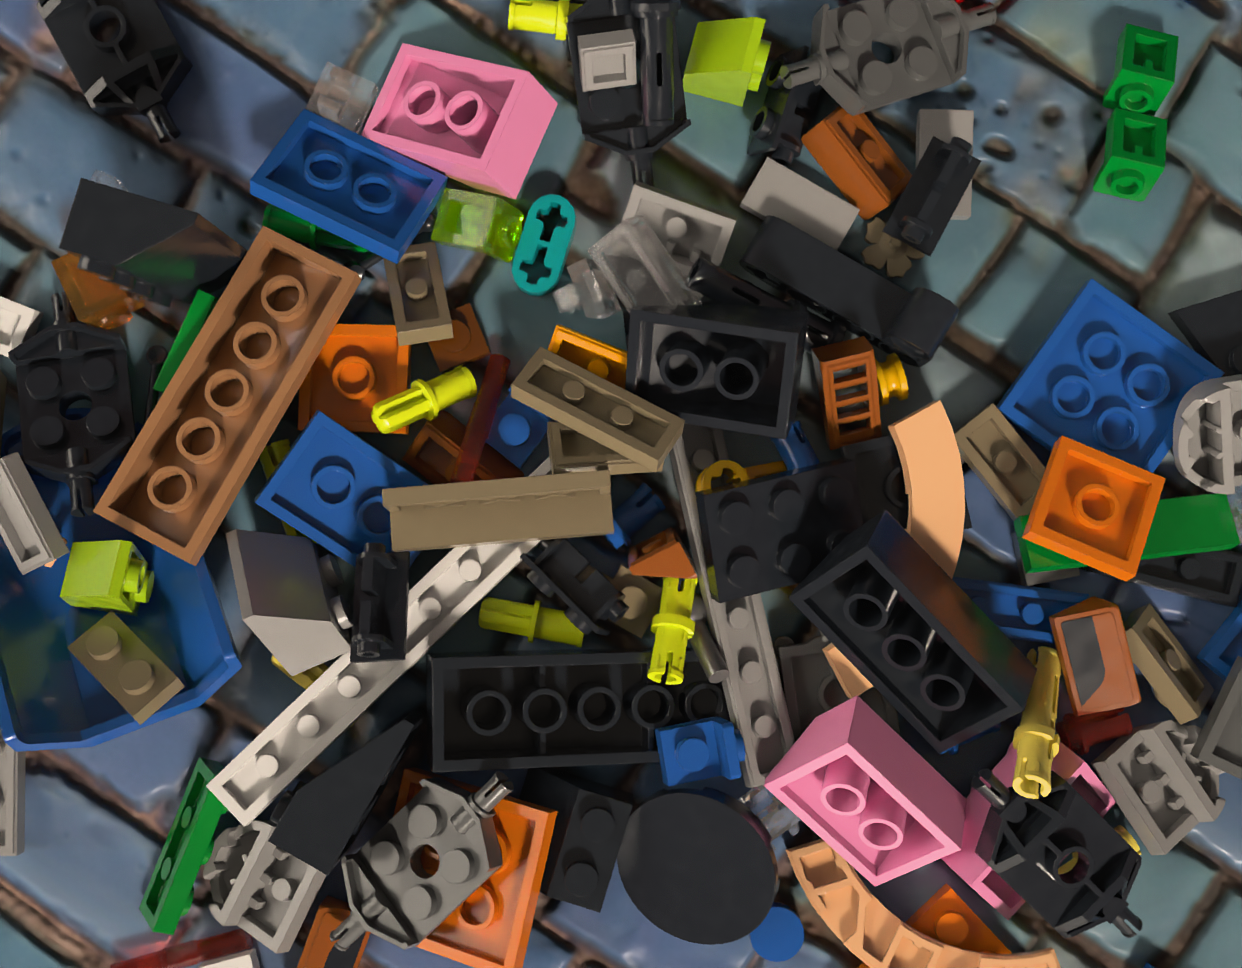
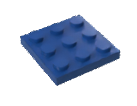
M1091 278L1080 288L996 407L1009 423L1050 452L1054 443L1063 435L1154 473L1173 446L1174 419L1179 403L1184 395L1196 384L1205 380L1220 378L1225 372Z

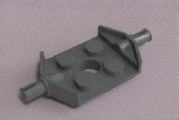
M861 0L829 10V4H824L813 18L810 56L805 60L781 66V80L786 79L783 85L787 89L813 81L815 86L821 85L852 116L954 84L966 74L969 32L994 25L997 18L996 10L990 12L994 8L990 2L964 10L954 0ZM872 42H881L888 46L893 54V62L888 64L879 61L873 54Z
M497 771L478 792L473 793L438 777L422 779L419 783L423 788L357 853L345 855L341 859L351 911L350 915L335 930L330 932L331 942L338 940L334 946L341 951H346L365 931L403 950L417 946L502 866V854L493 821V816L496 812L493 808L508 793L514 790L513 783L506 782L509 778L504 773ZM426 845L432 846L439 855L440 864L435 875L427 873L421 864L422 850Z

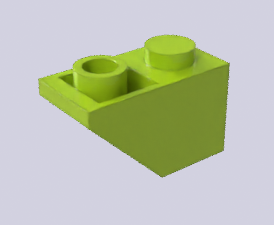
M746 17L698 22L684 71V92L742 107L747 90L758 92L771 46L770 41L761 39L766 19Z
M131 541L73 542L60 597L70 606L106 612L112 610L118 614L137 616L140 602L148 603L151 597L154 571L148 570V562Z

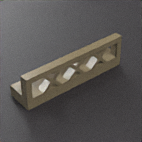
M610 470L382 489L383 506L390 512L392 551L394 552L614 534Z

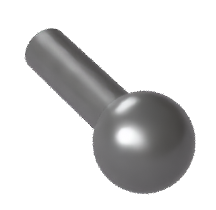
M695 592L691 619L695 622L693 637L689 641L709 682L719 683L725 680L730 672L705 624L707 622V615L703 598Z

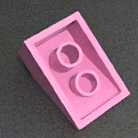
M402 43L361 136L470 187L516 199L558 103L529 71Z

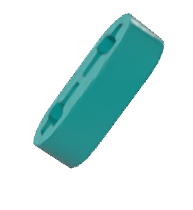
M548 194L541 196L533 202L512 262L514 281L519 289L529 296L541 297L548 295L557 287L574 238L577 223L575 211L571 203L560 195ZM552 208L560 210L561 219L567 222L565 227L556 226L550 242L543 240L545 233L544 223L538 218L540 215H550ZM539 250L546 251L544 266L551 274L549 278L540 277L537 280V284H530L528 274L522 268L525 264L534 265Z

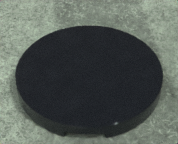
M704 787L703 790L690 788L665 790L664 788L643 800L629 817L617 856L621 881L637 909L655 926L674 937L692 943L707 945L724 944L741 939L754 931L763 922L777 896L780 885L777 861L770 843L772 837L768 830L748 807L724 792L709 787Z

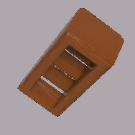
M865 336L811 349L828 448L834 450L841 446L882 437L874 349ZM858 367V373L834 379L833 372ZM859 384L861 386L860 391L840 396L835 395V390ZM863 402L864 408L837 414V408ZM866 419L867 426L839 432V425Z

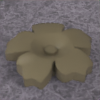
M875 217L872 222L866 225L867 233L864 240L870 246L861 252L864 264L872 266L875 270H880L885 265L889 278H902L905 272L912 267L910 260H920L925 254L882 232L886 223L882 219Z

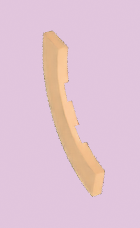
M938 400L889 425L888 429L898 451L904 476L905 494H908L909 511L907 529L905 530L952 579L963 538L965 489L961 458L953 428L941 400ZM832 643L822 649L848 698L851 699L857 695L859 696L873 687Z
M822 838L786 849L796 878L811 905L843 944L870 968H1061L1055 950L1052 947L1014 954L982 953L945 944L919 932L888 910L870 892L856 873L854 867Z

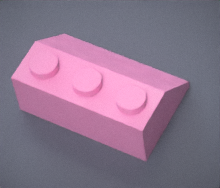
M858 695L817 716L765 779V788L873 886H878L961 850L967 799Z
M1013 741L1008 747L1007 754L991 770L1007 788L1012 786L1017 761V749H1014ZM1060 742L1059 752L1053 757L1051 771H1054L1066 780L1103 818L1116 804V801L1087 763ZM980 776L979 779L990 789L991 785ZM972 787L970 794L966 798L961 850L941 859L1003 917L1009 920L1026 901L975 853L991 804ZM1069 854L1065 855V856L1062 858V860L1060 861L1059 865L1062 863V861H1063Z

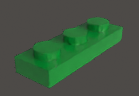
M202 757L198 758L140 904L139 910L152 932L174 935L180 917L185 916L192 905L194 897L193 884L200 866L205 865L211 857L214 847V831L221 814H225L228 811L206 787L224 769L219 761Z

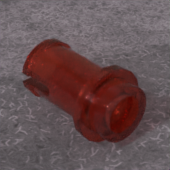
M1125 707L1076 716L1070 712L1063 716V721L1056 723V733L1059 735L1061 743L1071 751L1082 756L1089 752V747L1130 735L1132 733V723L1128 712L1118 716V713L1124 711Z

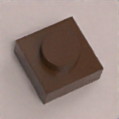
M470 303L449 311L454 338L428 342L442 374L453 370L459 365L465 366L492 355Z

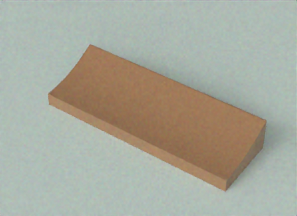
M262 226L93 512L176 557L197 566L359 286L361 278L358 273Z

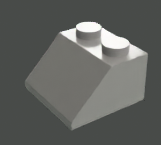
M240 529L225 533L242 620L291 676L351 651L348 628L353 626V615L345 598L338 593L337 586L343 584L344 581L341 570L332 554L323 556L312 539L307 537Z

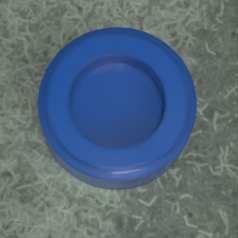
M773 902L763 922L749 934L754 950L762 958L773 962H782L795 956L801 949L804 941V928L799 916L791 907L783 903Z

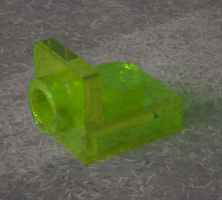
M445 188L431 239L441 245L485 253L498 261L510 263L522 234L524 214L496 196Z

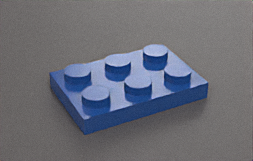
M304 108L250 179V194L398 264L446 191L448 177Z
M317 409L254 498V501L356 568V555L363 552V545L366 543H382L386 546V553L394 552L392 551L390 512L383 506L382 489L429 484ZM409 551L410 566L421 551Z

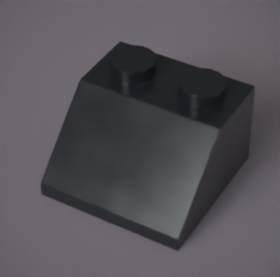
M549 767L528 768L519 799L558 811L540 892L548 897L600 913L633 807V793Z

